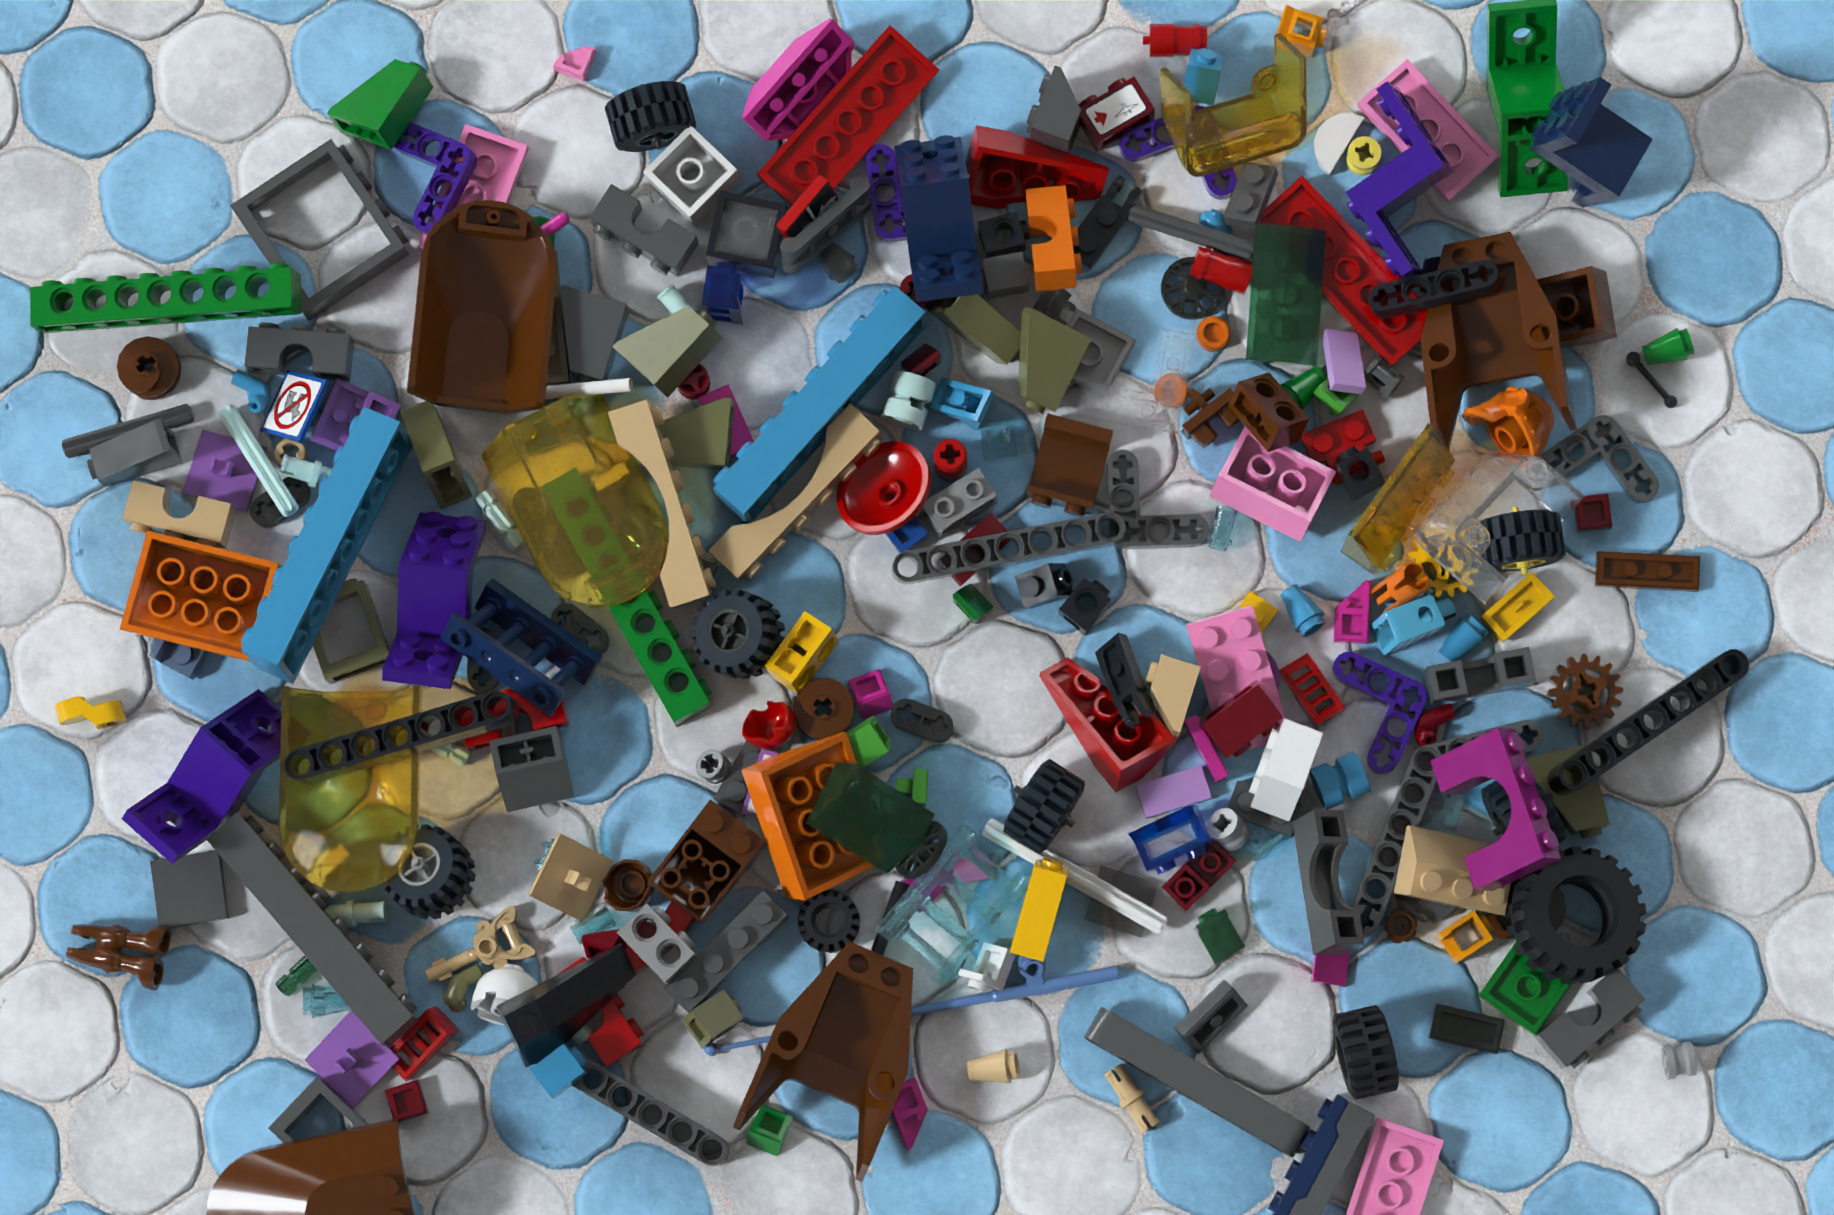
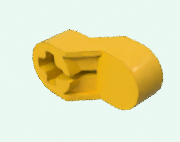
M76 696L55 704L60 725L74 724L88 719L96 725L97 729H106L126 721L120 700L92 706L86 702L85 697Z

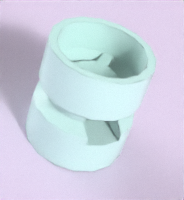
M895 371L889 388L893 396L886 398L881 418L906 429L923 430L928 414L925 404L931 403L936 383L911 372Z

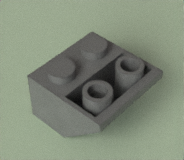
M1054 66L1051 75H1044L1039 89L1041 94L1038 102L1040 104L1039 106L1033 104L1027 119V124H1029L1027 133H1030V139L1070 153L1080 129L1081 109L1062 68Z
M557 726L489 741L496 777L507 812L575 798L562 735Z

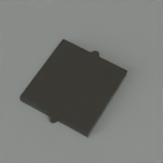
M1100 867L1098 878L1152 907L1159 883L1108 867ZM1091 897L1084 918L1085 921L1142 938L1144 926Z

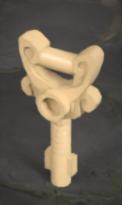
M510 906L504 909L494 918L491 924L487 920L479 921L476 925L478 934L473 937V948L448 960L442 957L432 962L433 967L425 970L430 983L438 979L440 982H443L453 976L452 972L479 959L485 965H493L495 969L504 967V965L508 964V960L518 961L534 957L536 950L530 945L523 943L516 928V907ZM500 929L503 930L511 947L508 951H505L498 945L497 932Z

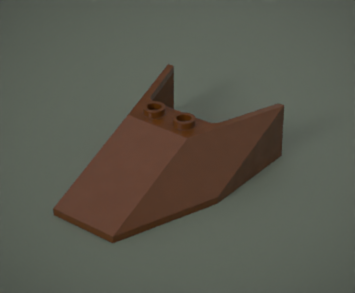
M1511 232L1443 245L1438 270L1475 261L1488 260L1496 264L1501 277V283L1499 288L1489 295L1428 309L1421 336V349L1430 428L1441 454L1449 453L1463 393L1468 388L1523 377H1540L1569 430H1577L1557 317ZM1487 272L1481 274L1482 282L1488 281ZM1465 276L1467 287H1470V278ZM1456 279L1446 280L1442 285V289L1446 292H1453L1459 288L1460 282Z
M849 941L778 1019L740 1107L733 1128L740 1130L785 1081L792 1080L850 1104L858 1110L856 1180L862 1182L908 1074L913 968Z

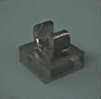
M1057 289L1043 291L1033 309L1066 325L1067 323L1060 318L1062 309L1074 312L1076 307L1072 302L1068 301L1071 297L1068 291Z

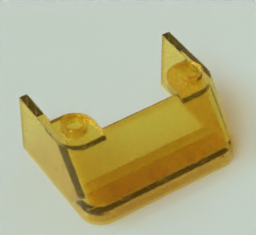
M1281 33L1274 35L1275 64L1263 67L1256 72L1251 82V94L1195 111L1191 92L1166 67L1160 69L1161 115L1180 162L1190 175L1194 177L1205 176L1295 148L1304 140L1307 132L1306 57Z

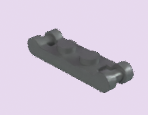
M854 178L850 182V190L836 202H831L825 211L813 222H808L796 237H787L781 241L782 269L786 273L795 274L799 272L870 210V183L866 178Z

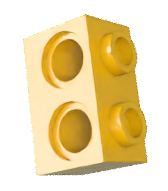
M804 611L765 664V667L773 679L798 694L803 686L811 681L839 640L832 628Z

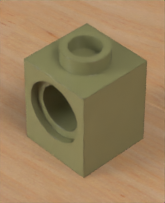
M723 989L691 1010L682 1021L703 1049L732 1030L744 1017L741 1014L738 1002L732 996H728Z

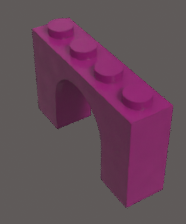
M1493 729L1430 761L1441 793L1459 795L1488 780L1494 779L1503 786L1509 796L1511 818L1505 833L1493 844L1464 857L1475 890L1494 891L1561 859L1558 851V839L1551 830L1546 817V805L1538 795L1535 786V774L1527 764L1523 752V740L1515 729Z

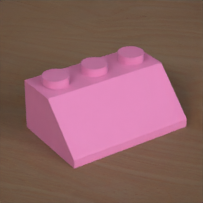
M1244 426L1217 477L1209 497L1301 542L1337 471L1287 446L1267 452L1247 427Z

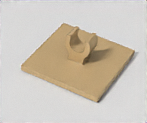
M558 832L528 895L580 922H584L613 860Z

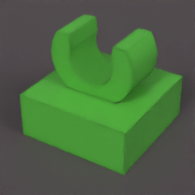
M1328 378L1313 392L1317 397L1316 402L1318 404L1323 402L1331 410L1329 412L1331 416H1339L1360 395L1330 390Z
M914 768L913 779L896 778V794L912 795V806L926 807L928 769Z

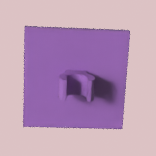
M202 429L182 493L196 498L202 496L231 503L236 509L248 512L258 476L234 438ZM261 446L266 454L267 447Z
M352 1010L305 1059L352 1108L400 1060L390 1048L385 1047L375 1038Z

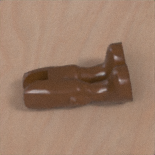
M78 924L72 926V935L80 936L84 939H95L96 944L94 952L83 948L67 947V958L102 969L105 973L128 972L137 976L142 987L150 990H157L159 988L164 972L163 962L157 958L126 955L121 950L131 948L163 957L168 952L171 941V929L169 926L157 925L147 932H131L119 924L112 926Z

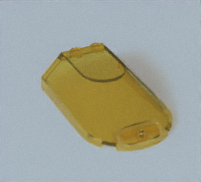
M602 394L566 396L504 427L481 455L546 583L564 599L588 604L589 607L614 606L626 602L643 592L660 573V567L669 544V529L664 513L634 455L618 445L608 412L611 410Z
M413 685V688L396 691L327 692L282 686L279 834L283 850L290 863L302 876L313 884L336 892H359L384 883L402 868L413 851L418 835L421 752L314 784H304L290 778L284 769L286 756L290 752L302 747L422 712L423 688L420 685ZM402 730L397 734V746H401L407 741V730ZM374 739L364 744L363 752L365 756L370 755L374 751ZM337 749L332 753V765H336L342 760L343 754L341 749ZM304 759L299 764L298 772L300 775L305 774L309 770V759Z

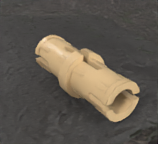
M1121 1063L1114 1067V1070L1121 1079L1120 1082L1112 1070L1103 1076L1108 1080L1120 1098L1119 1105L1121 1108L1125 1107L1142 1134L1149 1129L1142 1118L1143 1115L1151 1127L1160 1121L1142 1097L1145 1094L1141 1088L1137 1089L1123 1067L1124 1065Z

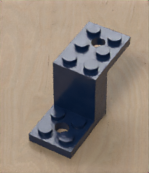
M1601 77L1589 82L1585 81L1575 87L1572 86L1563 92L1559 91L1550 102L1549 108L1552 111L1546 121L1542 120L1533 131L1532 137L1535 140L1529 148L1577 180L1574 186L1576 193L1571 201L1582 208L1620 197L1653 140L1601 104L1612 85Z
M944 135L932 141L908 140L901 145H895L916 302L984 293L977 254L969 180L961 137L954 138L950 135Z

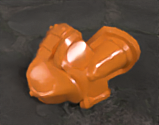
M1513 386L1507 387L1505 392L1497 393L1486 402L1465 409L1462 414L1463 419L1470 425L1483 421L1490 438L1504 456L1521 467L1531 466L1540 460L1554 426L1552 406L1535 392Z

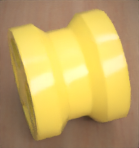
M1368 136L1357 137L1351 142L1346 155V163L1353 173L1364 176L1375 171L1382 152L1378 142Z

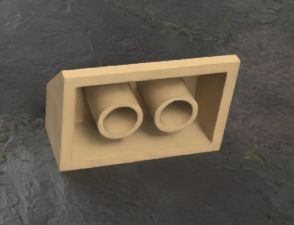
M1407 825L1394 889L1395 894L1482 913L1505 916L1511 883L1494 891L1474 889L1464 857L1492 843Z

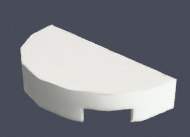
M1339 113L1328 118L1318 128L1313 142L1314 155L1319 167L1329 176L1362 124L1363 116L1354 113Z

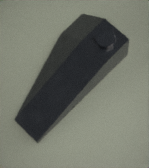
M622 943L496 1006L526 1068L543 1060L562 1044H566L636 975Z

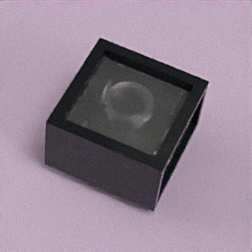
M720 191L706 251L708 265L774 278L780 254V244L783 240V236L776 227V224L788 211L787 205Z

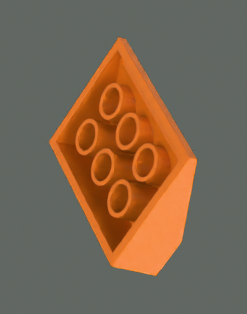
M147 531L120 630L251 662L241 650L243 647L241 644L245 631L249 627H253L258 617L257 609L259 603L265 596L268 597L273 587V576L281 565L278 562Z
M841 732L771 756L741 770L785 898L807 900L890 860L846 732Z

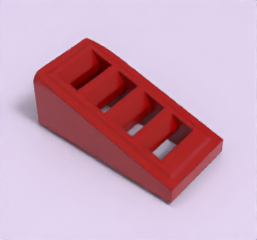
M1308 653L1279 670L1281 677L1315 729L1346 709ZM1304 666L1308 667L1309 672L1293 680L1291 674ZM1314 677L1317 682L1301 691L1298 686ZM1321 688L1324 694L1309 703L1306 697ZM1326 700L1330 701L1331 705L1316 713L1314 710L1316 706Z
M436 1006L428 1008L418 1018L419 1021L390 1048L400 1058L392 1068L406 1082L459 1031L457 1026ZM431 1022L432 1025H433L441 1034H439L429 1023ZM421 1031H423L428 1036V1038L433 1042L431 1045H429L421 1037V1035L419 1034ZM410 1041L423 1052L421 1056L408 1044ZM401 1050L414 1062L411 1066L398 1055Z

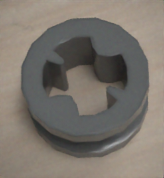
M707 750L698 758L696 770L699 776L711 784H719L729 776L731 763L719 751ZM715 761L718 762L717 768L713 764ZM710 766L713 767V772L709 771Z

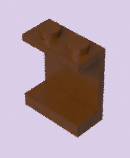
M1047 413L1044 432L1031 480L1027 486L1026 497L1032 499V504L1040 507L1051 508V504L1065 507L1064 512L1070 515L1083 517L1084 513L1092 514L1111 445L1113 430Z

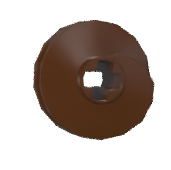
M146 336L134 339L123 348L118 357L117 371L120 381L131 393L143 400H158L169 395L176 388L181 378V363L177 353L168 343L159 338ZM150 363L155 369L153 372L148 373L144 366Z
M815 678L806 683L797 694L793 704V712L796 724L801 732L811 739L821 740L841 732H846L853 722L855 707L849 690L842 683L831 678ZM819 703L823 706L830 703L829 707L832 713L829 716L822 714L819 717L817 716L819 712L816 706Z

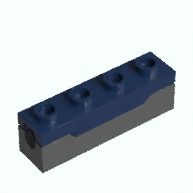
M1338 1094L1335 1095L1333 1100L1326 1098L1317 1117L1322 1119L1316 1131L1310 1129L1302 1142L1301 1148L1306 1150L1300 1162L1293 1160L1284 1178L1289 1180L1285 1191L1281 1193L1277 1190L1269 1204L1268 1209L1273 1212L1272 1215H1322L1375 1114L1351 1101H1347V1099Z

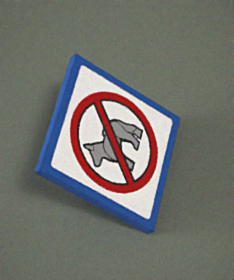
M287 370L260 431L302 443L309 427L314 426L312 420L316 412L321 411L319 405L330 382L325 379Z

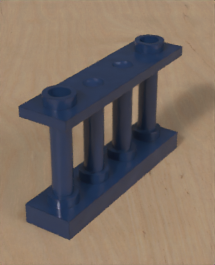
M493 578L485 585L474 607L478 611L468 620L454 612L440 637L441 640L550 717L555 714L567 691L562 687L571 678L585 685L591 680L603 657ZM489 619L505 629L496 640L479 629ZM516 639H519L533 649L524 659H521L507 649ZM544 658L561 669L551 679L535 669Z

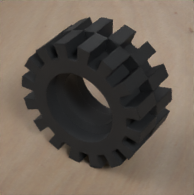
M834 889L823 891L807 899L799 908L800 911L797 916L799 932L805 942L819 952L836 953V951L842 950L849 941L853 943L859 932L860 915L852 899L841 891H834ZM825 908L836 909L842 916V926L834 934H823L816 927V916Z

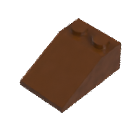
M1589 266L1537 279L1556 314L1562 348L1587 345L1617 337L1606 271Z

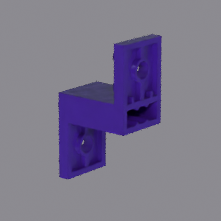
M1387 81L1376 89L1381 96L1377 102L1388 117L1391 116L1393 120L1398 121L1400 125L1395 129L1405 144H1409L1411 147L1348 190L1346 194L1350 201L1347 202V206L1357 220L1361 218L1363 222H1366L1369 229L1365 232L1376 248L1380 247L1388 255L1384 261L1390 271L1395 276L1398 274L1400 278H1408L1424 274V272L1388 217L1453 173L1454 170L1401 90Z
M433 511L419 513L399 561L397 634L382 668V681L451 689L463 655L441 640L440 637L454 612L466 620L471 618L473 565L486 534L487 521L477 520L471 516H446Z
M258 689L200 727L168 782L127 809L122 820L173 864L205 842L214 831L236 812H239L265 768L303 743L309 733ZM167 821H170V822H172L175 826H171V825L167 824L166 822H167Z

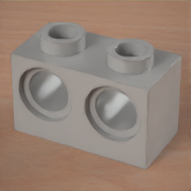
M978 467L927 499L921 510L940 539L997 504V495Z
M646 904L616 933L668 985L697 956L692 951L696 944L683 930L676 934L668 926L672 919L659 905L652 909ZM646 920L654 921L657 925L655 935L649 939L641 938L638 932L640 924ZM670 945H676L681 950L680 959L673 964L665 963L662 958L664 949Z

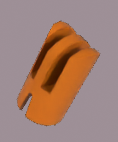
M1413 562L1405 563L1371 589L1372 594L1385 588L1388 589L1376 599L1378 606L1386 604L1393 599L1396 600L1395 603L1382 611L1383 613L1411 602L1427 590L1429 585L1428 575L1419 580L1417 579L1424 571L1422 566Z

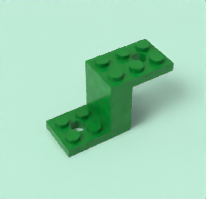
M1523 0L1487 4L1486 90L1499 133L1498 191L1500 198L1568 190V174L1529 149L1535 140L1532 137L1533 131L1542 120L1546 121L1552 111L1549 108L1550 102L1559 91H1565L1556 64V0ZM1527 28L1530 30L1525 37L1517 38L1513 36L1518 29ZM1537 158L1542 160L1535 167L1525 166L1531 159Z

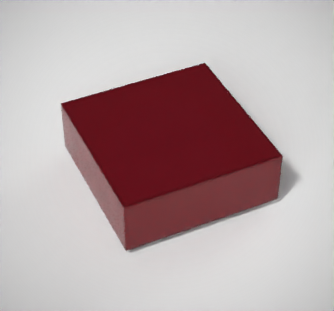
M1608 493L1573 498L1577 532L1605 530L1613 527Z
M418 1079L384 1090L393 1119L397 1118L399 1123L429 1113Z

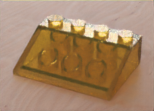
M1429 423L1426 425L1348 533L1340 551L1372 575L1379 568L1384 571L1388 568L1397 555L1392 552V549L1399 540L1405 544L1416 528L1411 524L1418 513L1422 516L1426 515L1436 501L1431 497L1438 486L1444 489L1455 474L1451 470L1455 459L1432 425Z

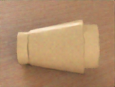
M1007 1049L968 1060L967 1072L969 1080L1011 1083V1080L1019 1079V1061L1016 1051L1008 1052Z

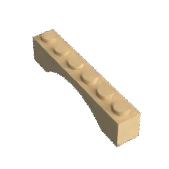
M646 399L609 411L608 415L618 445L633 454L647 468L656 481L665 501L669 519V544L660 578L670 608L675 609L708 598L713 594L711 588L716 587L715 579L710 567L705 569L701 556L706 554L700 535L694 536L690 524L695 522V517L690 503L684 504L680 493L685 487L679 470L673 471L669 459L674 457V452L669 438L663 439L659 426L663 425L664 421L659 406H653L652 402Z
M850 403L827 427L825 447L820 464L811 481L800 495L785 508L767 518L749 524L731 526L708 551L740 582L745 578L748 580L754 578L763 567L760 562L769 553L772 556L777 554L787 542L784 539L792 529L800 530L810 519L808 513L816 504L820 507L823 506L834 494L832 488L839 480L847 481L858 469L855 464L864 455L867 458L870 457L880 447L881 442L879 439L882 437L880 430Z

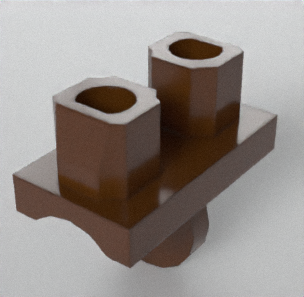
M1194 388L1187 392L1191 402L1183 408L1184 412L1188 416L1196 410H1199V412L1182 425L1183 430H1181V433L1186 439L1192 437L1201 447L1206 448L1218 438V434L1209 424L1214 418L1218 416L1228 429L1240 421L1227 406L1234 393L1231 388L1209 405L1207 402L1215 396L1210 388L1201 395Z

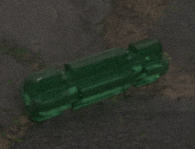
M304 955L288 970L290 972L288 975L284 974L276 982V986L285 996H290L298 989L297 985L299 983L303 984L317 969Z

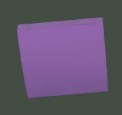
M336 378L309 441L336 452L341 445H345L350 435V424L356 415H360L363 407L395 419L401 404Z

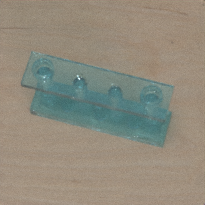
M961 824L948 839L937 862L912 883L874 930L889 942L894 938L897 940L901 938L938 969L931 979L941 986H944L946 982L952 983L959 976L960 968L963 969L960 966L961 963L1012 901L1014 903L1018 902L1024 896L1028 888L1026 884L1030 880L1026 874L1017 872L1011 878L975 847L976 843L974 840L978 834L964 824ZM960 857L970 860L1004 889L991 905L953 874L954 870L952 867ZM938 884L940 886L946 885L982 916L969 932L931 901L932 896L930 894ZM916 911L918 913L923 911L960 942L947 959L909 928L910 923L908 920Z

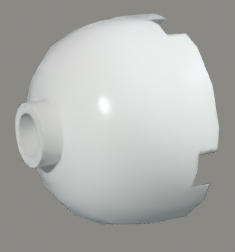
M506 964L504 967L495 968L485 973L479 979L470 1008L472 1011L477 1008V1016L481 1019L505 1026L496 1006L538 984L532 976L524 972L522 967Z

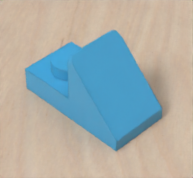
M942 377L928 408L935 413L959 419L972 429L977 430L995 393L991 390Z

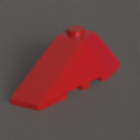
M979 125L975 127L966 161L971 204L993 209L1006 208L1005 204L1026 203L1025 189L1066 185L1067 199L1074 198V201L1099 199L1109 172L1107 166L1009 131Z
M1068 657L1040 672L1041 680L1093 765L1116 793L1142 779L1175 745L1176 739L1154 714L1145 717L1138 711L1141 721L1140 725L1135 729L1128 728L1121 719L1122 717L1117 707L1114 706L1108 688L1101 684V679Z

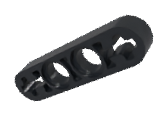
M1480 260L1377 285L1370 291L1368 303L1376 317L1381 319L1392 318L1489 295L1499 288L1501 277L1496 264L1492 261ZM1487 272L1488 281L1482 282L1481 274ZM1465 276L1470 278V287H1467ZM1449 279H1456L1460 282L1459 288L1453 292L1444 291L1442 285ZM1415 287H1423L1427 290L1426 295L1419 300L1410 299L1408 294ZM1398 292L1402 294L1403 303L1399 302ZM1387 296L1388 305L1381 306V297Z

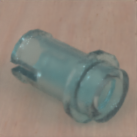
M1216 506L1211 532L1206 537L1208 547L1219 551H1227L1228 546L1232 545L1233 541L1230 537L1238 513L1237 510L1227 506Z
M604 906L603 909L580 922L578 919L574 920L576 924L570 928L581 945V938L584 934L603 932L612 926H616V923L607 907Z

